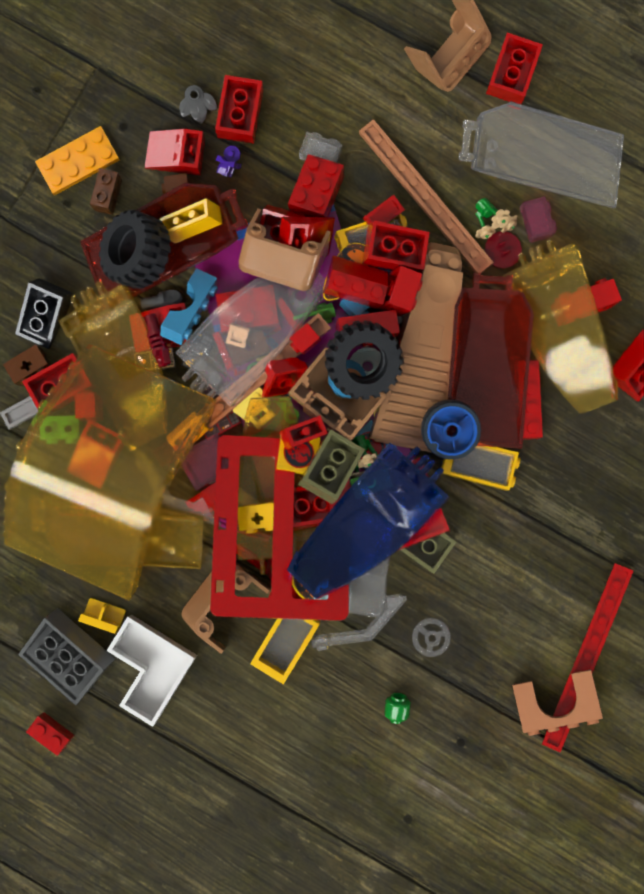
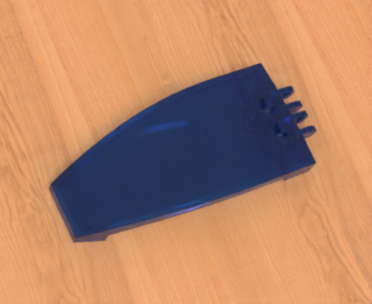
M389 443L377 456V459L326 515L300 551H296L287 571L315 599H319L350 584L383 563L404 546L450 498L434 483L444 470L442 468L437 469L429 478L425 474L435 464L433 460H430L420 470L429 459L427 454L422 456L416 464L411 462L419 454V447L414 448L406 457L394 445Z

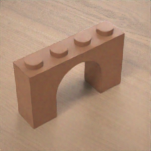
M591 669L571 673L576 692V703L568 714L559 717L548 715L540 708L536 699L533 681L513 684L523 733H528V736L540 734L539 730L547 729L548 732L560 730V726L567 725L569 729L579 727V723L587 722V725L599 723V719H603Z

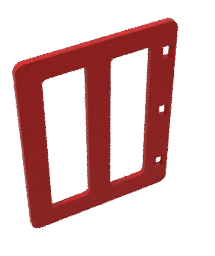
M221 436L217 442L211 613L217 617L332 621L346 619L349 613L350 478L338 500L333 504L329 503L328 598L326 600L294 599L292 597L295 472L276 469L280 438ZM241 456L272 457L275 460L271 596L269 598L238 597L235 595L239 467ZM222 458H228V469H221ZM219 518L226 519V530H219ZM217 580L224 581L223 592L216 593Z

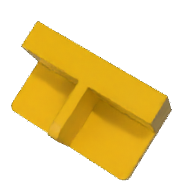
M90 598L85 612L80 615L78 621L116 634L120 630L126 610Z

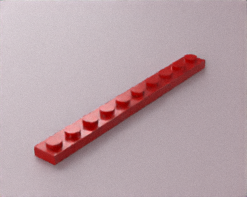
M614 563L553 716H564L574 708L576 692L571 673L590 669L593 673L633 570ZM566 725L560 726L558 731L548 732L547 730L542 745L561 752L570 728L568 729Z

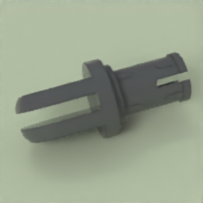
M167 290L160 291L157 296L140 298L142 310L179 304L182 303L183 298L179 291Z

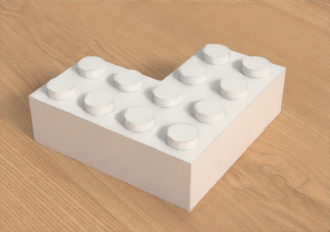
M128 616L107 649L109 653L140 671L119 706L153 727L197 655L135 616Z

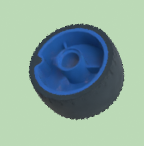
M443 400L431 406L425 413L421 423V435L427 448L436 456L444 459H459L471 453L477 446L481 436V424L475 411L467 404L458 400ZM450 425L456 426V432L453 435H448L446 432Z

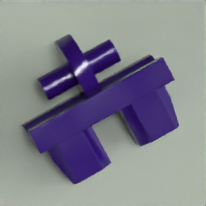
M228 146L224 150V156L217 155L216 161L220 162L217 173L232 178L235 169L241 168L242 164L237 163L241 153L236 146Z

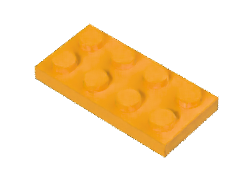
M100 126L35 162L55 196L96 174L99 168L105 169L120 161Z

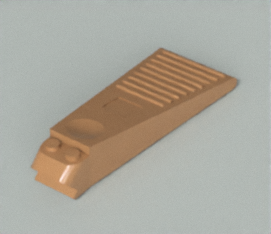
M432 242L428 243L425 268L421 272L423 283L415 297L417 303L413 310L404 314L400 333L397 337L398 345L401 346L403 351L401 356L404 358V364L400 365L402 373L401 376H396L398 382L395 386L391 384L388 387L390 391L386 393L387 397L376 410L369 438L375 439V442L432 453L422 439L421 423L425 413L431 406L443 400H450L463 279L461 256L459 250L455 247Z

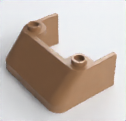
M452 0L457 9L450 19L453 33L432 58L425 51L407 46L404 48L415 69L439 89L447 92L454 89L491 43V33L474 0Z
M257 209L246 230L239 256V269L245 273L301 291L311 289L328 254L331 232H326L321 243L308 241L303 244L301 249L265 238L266 228L260 224L261 209Z
M236 562V590L246 589L251 582L266 593L271 590L270 587ZM211 572L183 608L182 618L197 636L222 654L227 647L211 635L214 631V624L206 617L210 611ZM217 580L216 593L223 592L224 581Z

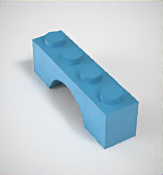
M196 268L187 284V294L193 300L192 305L182 311H169L161 324L160 336L179 345H182L185 339L188 340L190 338L193 325L199 323L202 310L206 311L210 303V297H214L218 290L216 277Z

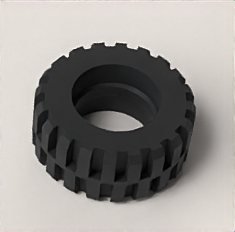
M126 210L121 212L120 215H116L113 221L107 225V230L103 232V239L99 245L101 248L99 252L100 266L104 274L113 282L138 289L153 284V281H157L160 278V273H163L165 270V264L169 261L168 254L171 252L169 232L163 222L136 210Z
M353 321V325L349 326L346 324L342 326L343 330L340 332L337 330L333 334L335 337L333 340H329L327 344L329 348L325 350V367L330 379L345 395L349 394L354 399L361 397L363 400H369V396L378 398L380 397L379 393L382 391L386 394L390 391L388 387L391 384L395 386L398 382L396 376H401L402 373L400 365L404 364V358L401 356L403 351L401 346L398 345V340L386 328L371 321ZM373 343L381 352L379 366L373 373L367 376H353L346 367L348 354L359 344Z

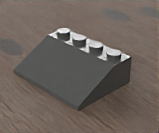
M58 608L43 619L18 654L75 705L81 701L115 660L110 653Z

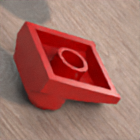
M297 357L268 362L265 367L267 379L263 388L262 398L288 394L308 369L307 364Z

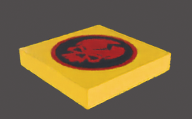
M280 437L276 469L303 475L319 448L320 438L286 450Z

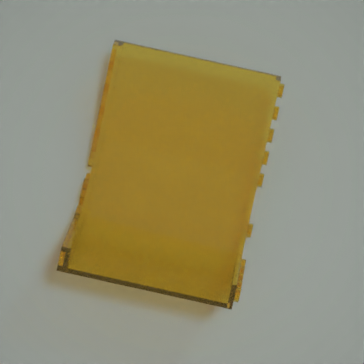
M88 344L84 350L79 352L77 360L70 363L66 374L60 376L58 384L50 389L46 400H41L38 412L32 420L23 440L21 439L17 444L16 451L18 452L9 479L4 487V490H6L3 512L5 514L3 525H5L3 532L4 545L130 601L139 586L147 544L153 524H151L153 516L158 514L164 500L162 496L167 485H171L179 468L212 416L216 399Z

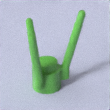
M322 303L297 307L298 311L317 310L294 316L293 320L314 316L319 313L328 324L332 322L331 318L336 317L332 303Z

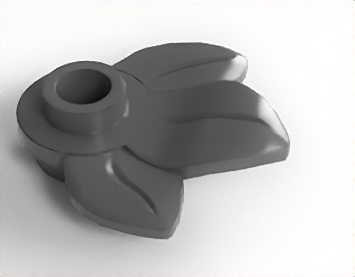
M196 85L189 86L186 89L185 98L179 105L182 117L191 114L193 119L201 124L206 118L207 110L217 109L216 101L212 95L203 93L202 89ZM191 92H196L198 96L192 98L190 94Z

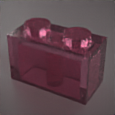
M545 196L522 203L520 211L530 243L551 238L556 233L557 226L555 220L551 218V206L549 202H546Z

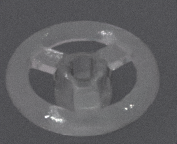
M427 618L415 626L412 641L419 653L427 657H436L447 650L451 641L449 628L444 622L436 618ZM436 624L442 630L438 632L434 630L428 631L423 626ZM419 631L425 636L426 650L419 644ZM435 635V640L429 641V636ZM445 636L442 647L433 651V647L440 643V637Z

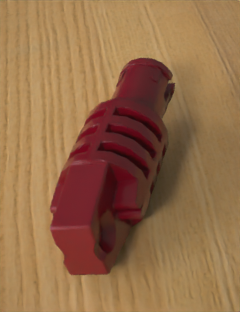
M148 314L143 318L148 329L147 339L149 340L152 354L159 367H166L171 363L169 347L167 346V341H165L166 338L160 336L161 329L158 326L156 315Z

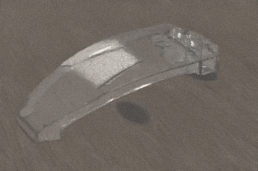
M318 273L313 286L306 291L294 289L260 277L241 288L208 316L190 338L176 351V354L190 367L182 377V380L186 382L196 373L198 377L191 383L190 388L192 390L195 389L203 381L196 389V393L199 395L209 386L212 390L204 398L206 403L218 394L229 406L234 407L246 394L250 386L265 371L267 363L276 359L290 342L289 338L300 329L319 301L323 300L325 278Z

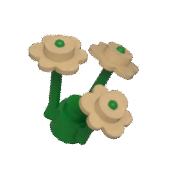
M483 198L477 202L475 206L477 212L475 215L479 219L482 228L476 231V238L487 239L499 227L503 228L501 232L505 233L506 231L513 230L517 225L518 216L511 217L509 210H497L488 198ZM494 214L495 216L491 219L493 222L492 226H485L483 217L489 218Z
M359 435L352 440L353 443L365 449L362 459L358 461L355 467V473L350 476L352 479L368 474V471L359 472V468L371 467L376 461L380 463L382 469L386 467L388 470L392 469L391 464L394 461L386 465L372 447L369 439L366 440L364 435ZM369 449L372 454H367L366 451Z

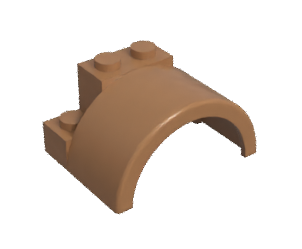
M324 348L291 388L288 395L304 407L303 412L311 418L321 415L328 432L333 430L352 441L387 396L383 392L379 393L380 397L378 398L369 396V400H363L361 397L349 399L337 396L328 383V371L325 367V350H328V348Z

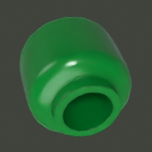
M402 693L391 694L385 701V717L394 724H401L403 721H406L410 715V700Z

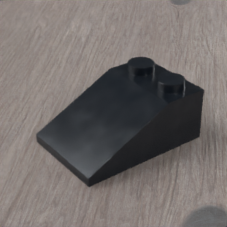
M40 278L28 282L15 334L50 349L68 312L73 293Z

